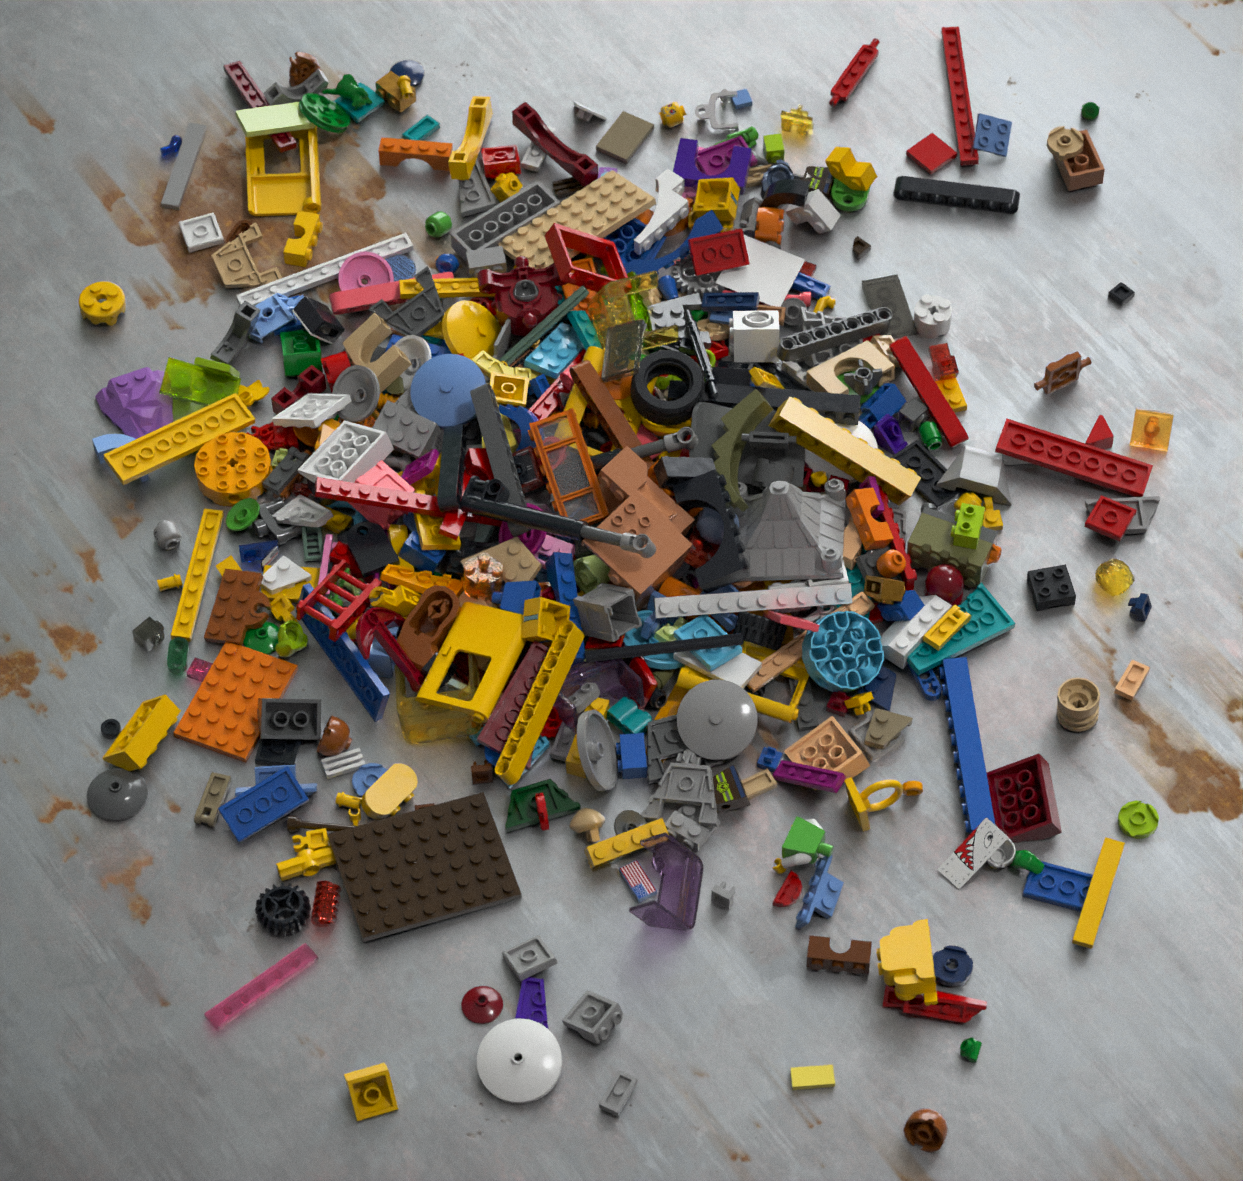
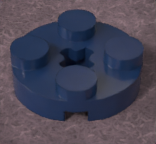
M949 945L939 952L936 951L933 955L935 981L946 986L961 987L971 977L973 960L967 955L965 949ZM953 962L957 968L949 969L946 965H950Z

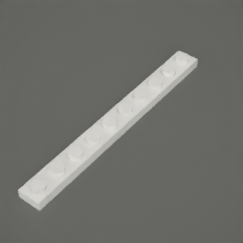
M404 233L238 294L236 298L240 306L244 301L255 306L276 293L288 297L337 279L344 261L355 253L372 252L387 259L390 256L402 255L414 250L413 244L408 235Z
M851 583L654 598L655 618L852 603Z

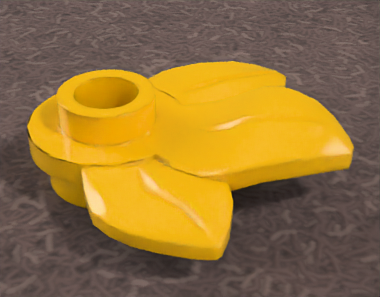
M257 380L248 387L238 385L234 393L238 395L246 407H250L255 401L267 396L270 388L263 387L261 381Z

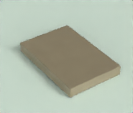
M623 111L598 142L596 150L627 164L652 132L654 124Z

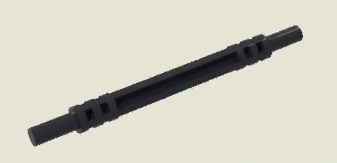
M685 310L683 314L686 320V328L698 364L704 374L705 385L709 388L711 397L716 399L719 397L716 388L717 382L697 323L693 320L691 311Z

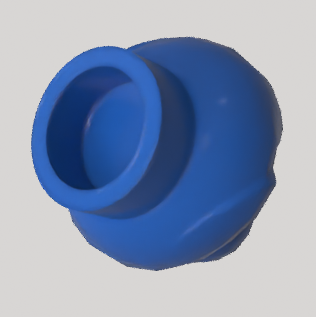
M442 254L436 258V268L440 273L453 272L454 274L459 268V261L455 255Z

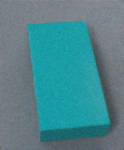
M427 114L402 134V138L424 141L440 128V123Z

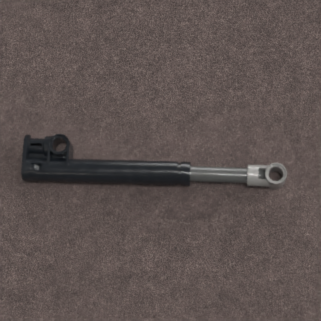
M683 427L676 433L664 436V439L630 449L640 458H644L665 451L670 453L684 448L688 450L693 449L698 444V438L691 428ZM691 435L690 440L684 441L686 436ZM621 448L590 456L596 475L622 451ZM581 459L560 465L553 470L557 486L587 478ZM547 476L540 477L542 483L539 485L535 484L530 488H524L522 490L524 496L546 490Z
M472 476L461 499V510L466 513L580 541L586 538L619 546L622 550L640 554L643 558H650L656 552L655 544L646 534L616 533L589 526L586 521L508 503L509 490L499 479L484 481L480 480L479 476Z

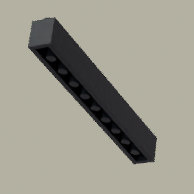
M670 380L668 401L682 398L688 392V387L684 381ZM716 384L719 397L713 399L709 388L706 385L704 387L702 402L722 407L734 408L751 392L757 389L774 409L773 411H777L779 406L789 397L799 399L806 407L817 410L819 415L833 420L836 424L858 425L861 395Z

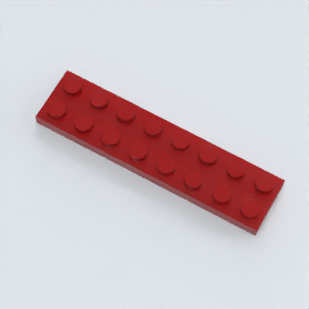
M1007 418L995 452L1134 497H1143L1153 467L1151 464Z

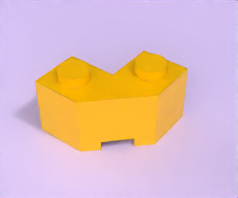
M835 147L825 160L831 175L852 190L867 191L877 178L872 163L857 162L851 149L848 147Z

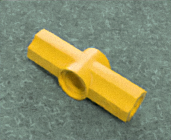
M328 846L316 851L311 849L302 850L296 857L276 863L280 879L284 881L302 874L304 876L315 875L319 872L320 868L336 864L332 849Z

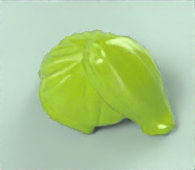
M289 620L280 626L277 635L278 644H276L275 651L279 656L286 658L307 646L308 635L303 632V628L298 622Z

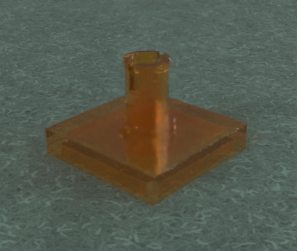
M1136 407L1130 445L1168 451L1174 413Z

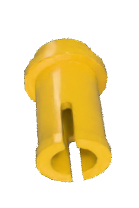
M406 75L398 78L397 85L401 89L402 98L410 99L409 95L412 98L414 94L410 85L411 79Z
M176 573L174 576L157 580L160 592L175 587L179 588V586L183 585L180 574L176 575Z
M343 791L342 793L338 792L335 804L339 805L340 808L345 806L358 810L361 807V797L347 795Z

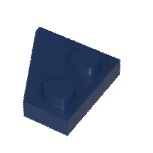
M881 666L879 674L869 684L860 687L857 690V694L871 691L874 699L870 700L869 703L878 709L890 712L896 674Z

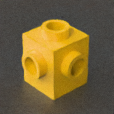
M512 172L508 174L503 173L496 178V183L490 190L500 202H503L518 193L523 185Z

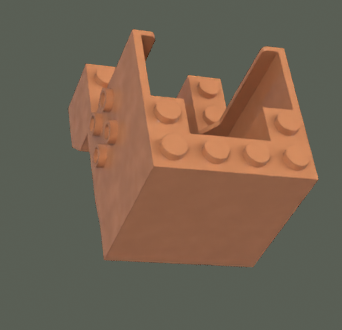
M626 446L601 469L597 477L601 483L600 488L610 515L596 528L621 534L626 532L635 535L646 534L655 544L656 552L650 558H643L640 554L622 550L619 546L586 538L582 540L581 545L588 547L610 568L608 574L610 581L607 584L633 589L638 612L649 602L651 594L654 591L659 592L664 581L668 577H673V574L683 564L693 545L685 536L691 528L694 519L647 476V463ZM591 493L586 503L592 511L599 513L593 493Z

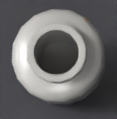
M163 520L159 522L153 532L159 547L166 550L176 548L182 538L178 526L172 521Z

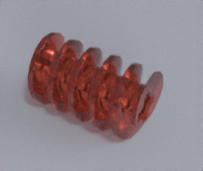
M323 880L316 883V894L314 896L311 916L312 924L318 927H328L330 923L337 921L336 915L339 911L337 907L340 904L338 900L341 897L339 893L342 890L339 885Z

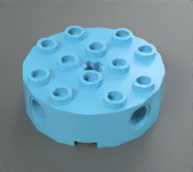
M838 611L826 615L815 622L820 625L818 632L807 630L802 643V660L807 673L819 686L831 692L841 691L847 693L869 684L879 674L884 661V651H882L879 631L868 618L853 611Z

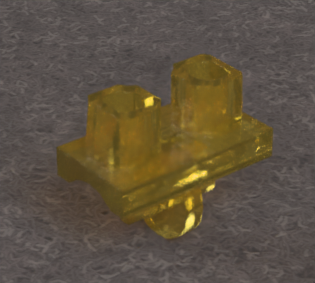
M799 105L797 109L791 108L790 112L782 110L780 115L782 120L781 129L791 132L792 125H797V133L807 136L809 130L814 127L813 117H808L809 112L803 111V105Z

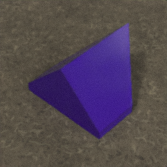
M886 414L874 425V437L877 445L890 454L895 455L908 445L904 440L897 418Z

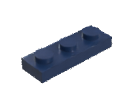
M759 292L704 293L701 307L703 312L757 311L760 295Z

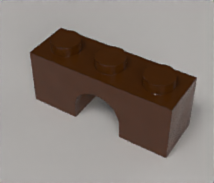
M809 935L806 967L814 970L827 969L834 972L847 971L855 974H869L872 942L851 940L848 951L836 953L830 948V937Z

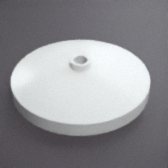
M512 1019L498 1024L484 1037L477 1053V1069L483 1085L493 1096L512 1104H526L542 1098L555 1086L562 1069V1054L556 1038L545 1026L528 1019ZM520 1056H522L521 1061H515L516 1057L519 1058Z

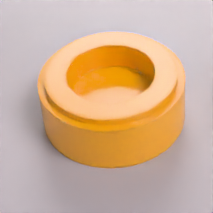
M907 781L902 785L903 793L907 796H917L923 792V784L919 781Z

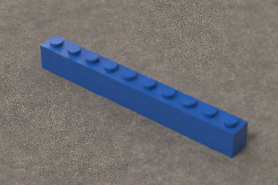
M967 657L943 659L942 667H939V677L944 680L942 695L947 698L944 701L945 712H949L950 716L947 717L948 729H952L950 743L951 746H955L953 761L958 764L956 779L961 782V786L958 788L959 797L963 798L964 803H961L962 815H966L967 819L964 821L965 832H969L970 835L986 817L994 825L995 820Z

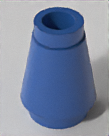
M670 275L661 277L658 280V288L667 300L679 298L675 279Z

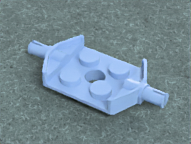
M276 293L255 305L261 311L249 338L263 343V337L292 320L296 324L297 317L292 310L305 296L302 294L293 300V298ZM272 312V315L269 317L264 316L265 313Z

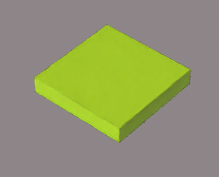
M195 357L194 364L203 371L235 379L240 377L239 371L231 365Z

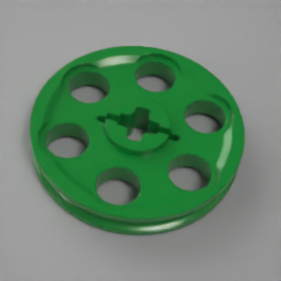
M307 93L303 95L299 102L301 113L311 123L323 130L332 133H343L350 124V118L346 111L327 97Z

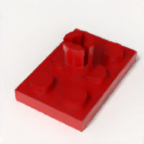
M742 228L688 239L695 276L750 265Z

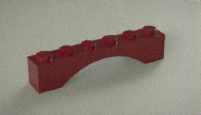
M527 102L522 103L512 111V124L583 187L598 179V164L588 155L576 152L561 142L547 127L538 112Z

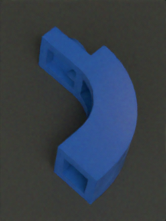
M507 404V406L499 405L500 413L514 420L521 430V442L514 456L526 450L532 451L536 447L535 440L531 441L528 430L531 428L529 423L539 421L538 418L524 407L518 406L516 408L510 404ZM541 428L539 432L543 441L545 437L543 428Z

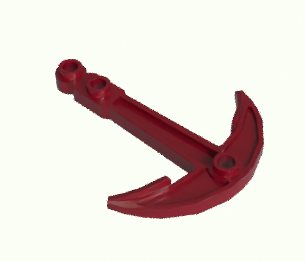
M374 607L367 610L359 617L356 625V640L365 660L369 659L371 644L375 637L406 676L412 691L418 694L425 677L415 667L387 628L403 627L406 619L395 611L384 607ZM423 703L426 708L435 707L434 705Z

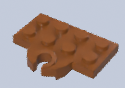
M225 569L205 631V641L243 645L247 629L263 627L262 625L268 620L269 615L266 612H256L260 607L272 610V606L268 597L259 591L263 580L262 573Z

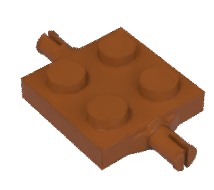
M1077 351L1066 355L1056 362H1051L1046 366L1043 380L1034 383L1035 389L1038 391L1043 388V391L1048 395L1078 380L1080 371L1084 367L1091 365V359L1087 357L1081 360L1082 356Z

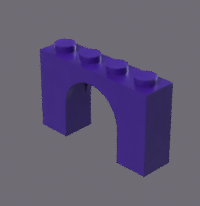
M680 138L673 172L684 179V187H693L697 190L699 179L734 178L740 188L739 195H744L752 160V148L734 146L728 168L718 175H706L700 172L695 165L699 150L698 140Z

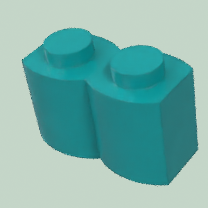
M623 697L607 710V719L624 734L644 733L645 735L647 733V724L652 721V717L648 712L638 709L636 702L626 697Z

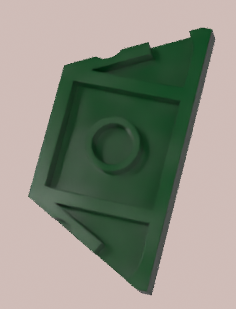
M551 779L511 790L508 817L505 824L506 833L540 823L535 800L536 793L543 792L548 820L581 810V805L579 802H574L568 797V793L560 789Z

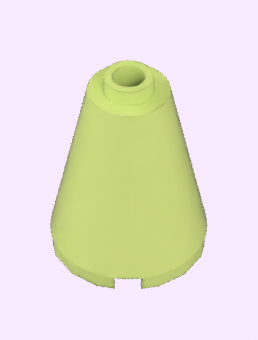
M595 554L578 558L573 562L576 584L584 593L587 594L596 589L597 585L601 583L607 584L610 581L608 576L610 568Z

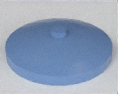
M458 354L439 355L425 362L416 372L410 391L412 404L418 415L437 423L440 428L444 429V427L460 424L465 425L477 416L470 391L486 384V380L480 368L467 357Z

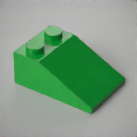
M307 330L280 332L285 376H299L311 365L320 372H323L319 338L310 335Z

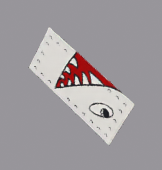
M986 817L937 870L960 889L1009 837Z

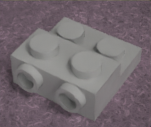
M683 804L665 822L670 836L669 839L676 840L682 843L685 848L694 850L697 853L717 827L700 825L698 821L701 808L693 804Z
M587 990L562 1019L564 1026L580 1032L583 1038L599 1044L601 1040H606L609 1037L610 1029L614 1024L618 1025L622 1021L623 1012L617 1002Z

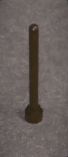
M289 815L287 822V831L296 832L301 829L317 830L326 828V831L337 832L356 827L353 825L302 821L301 818Z

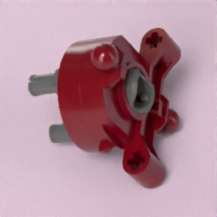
M518 256L514 262L516 268L511 270V272L498 273L489 269H483L477 273L479 291L482 294L495 293V300L491 303V308H496L499 324L503 327L508 318L511 320V334L526 336L558 307V301L562 300V295L557 293L555 286H562L568 283L561 281L555 263L546 268L535 269L528 267L529 261L527 257Z

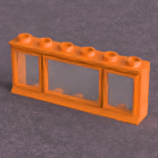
M572 407L567 411L529 423L531 429L528 430L531 441L535 440L537 447L534 448L537 459L541 458L543 465H540L543 477L547 476L548 483H546L549 494L553 493L555 500L552 501L555 512L559 511L561 516L586 521L591 526L605 520L610 513L608 512L599 480L594 471V465L589 456L581 427L577 421L576 412Z

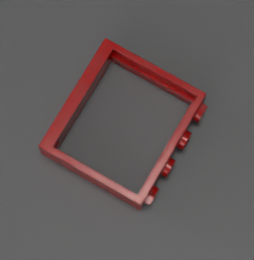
M553 223L544 235L561 281L579 287L584 286L588 290L617 299H622L632 287L613 241L557 223ZM567 248L601 258L609 277L573 266Z

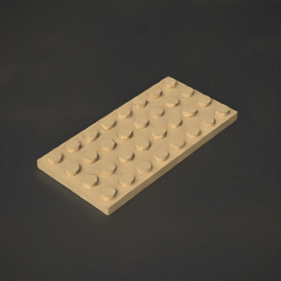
M611 170L563 200L557 207L549 209L543 216L534 218L532 223L525 227H520L513 235L503 238V241L498 243V246H502L504 253L513 260L518 256L527 257L529 261L528 267L535 269L546 268L554 263L544 237L553 223L604 238L654 206L656 200L653 196ZM567 248L570 259L580 253L579 251Z

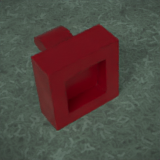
M841 691L833 692L826 706V711L845 717L848 712L845 701L852 697L846 696V693Z

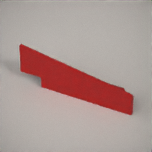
M886 984L882 1006L903 1007V1012L966 1023L982 1010H986L987 1001L937 991L938 1003L927 1006L925 1005L924 994H917L911 1000H900L895 995V985L890 986Z

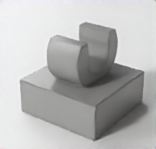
M750 216L749 223L744 220L740 221V228H744L743 234L755 239L757 216Z
M723 881L720 886L715 884L711 890V901L729 910L733 905L735 887L733 886L728 891L725 889L726 882Z

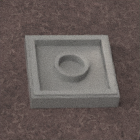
M871 716L849 729L848 734L873 762L905 743V738L899 735L884 750L864 745V740L873 717Z
M539 935L502 952L503 958L520 981L558 964L556 957Z

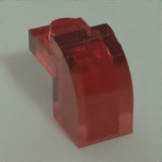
M948 344L930 346L928 350L935 379L941 381L956 378L959 370L955 356L950 354Z

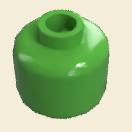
M437 211L425 221L426 232L435 238L442 237L451 231L452 228L450 216L442 211Z

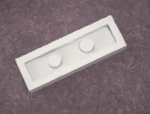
M547 126L555 135L556 128ZM531 141L521 162V168L539 172L546 153Z

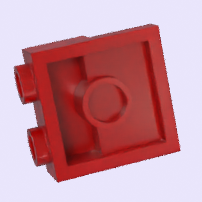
M517 144L481 148L485 178H497L503 173L508 174L511 172L514 175L521 174Z

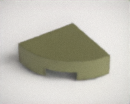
M399 376L386 390L393 395L402 396L404 394L403 378Z

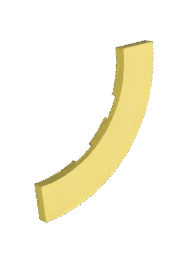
M484 350L471 359L480 368L482 373L488 377H491V372L527 377L530 381L542 375V373L530 368H512L503 365V362L496 360ZM545 375L549 385H552L556 379Z

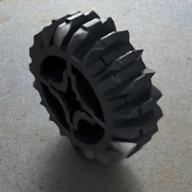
M281 882L279 887L273 884V889L266 888L265 894L260 893V899L256 901L255 913L257 914V921L260 922L262 929L266 928L268 933L274 930L276 936L279 932H282L285 937L286 932L290 931L293 935L294 929L300 931L301 925H306L307 919H310V899L306 896L304 890L300 891L298 885L293 888L291 883L284 886ZM294 902L299 905L298 911L294 910ZM269 907L273 911L272 917L267 913Z

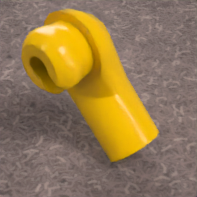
M830 296L820 298L813 312H823L824 308L827 307L834 308L836 300Z

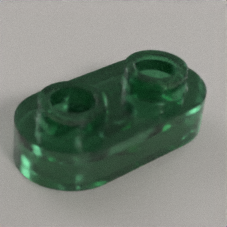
M176 637L169 643L167 666L172 674H182L188 667L189 645L185 638Z

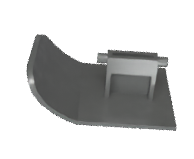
M698 402L694 406L691 429L698 438V444L695 448L690 449L689 457L712 458L713 462L717 460L714 456L716 451L711 445L727 433L723 429L725 424L721 418L732 408L706 402ZM771 411L754 431H750V434L742 433V441L747 442L739 462L738 482L751 485L757 459L762 458L793 466L795 470L791 484L796 487H803L805 448L796 443V436H789V433H779L768 426L776 411Z

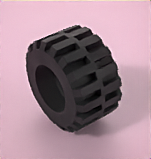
M744 611L739 613L733 634L742 633L744 641L776 651L781 647L787 627L784 624Z

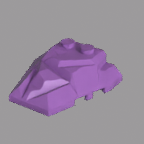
M145 367L112 378L108 381L107 387L102 388L95 395L101 412L105 416L110 417L112 423L123 430L124 435L135 439L173 422L171 381L165 371L156 370L152 372L149 367Z

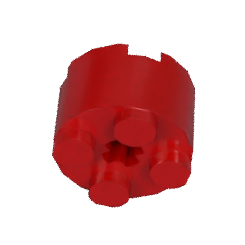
M346 351L321 358L331 393L338 376L345 369L351 367Z

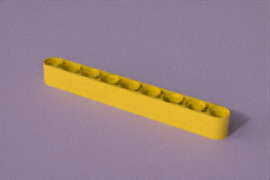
M570 620L560 625L495 766V773L508 785H513L520 779L584 639V633Z

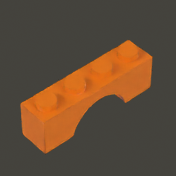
M381 137L378 150L380 165L398 167L403 160L419 159L428 163L433 170L450 171L448 161L453 151V143Z

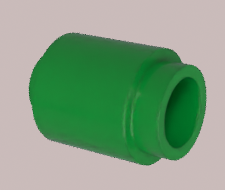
M930 421L922 423L918 432L924 446L930 451L939 449L942 446V437L936 423Z

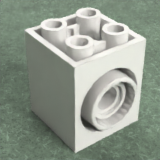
M733 311V318H729L730 355H734V362H779L776 355L779 346L778 311Z

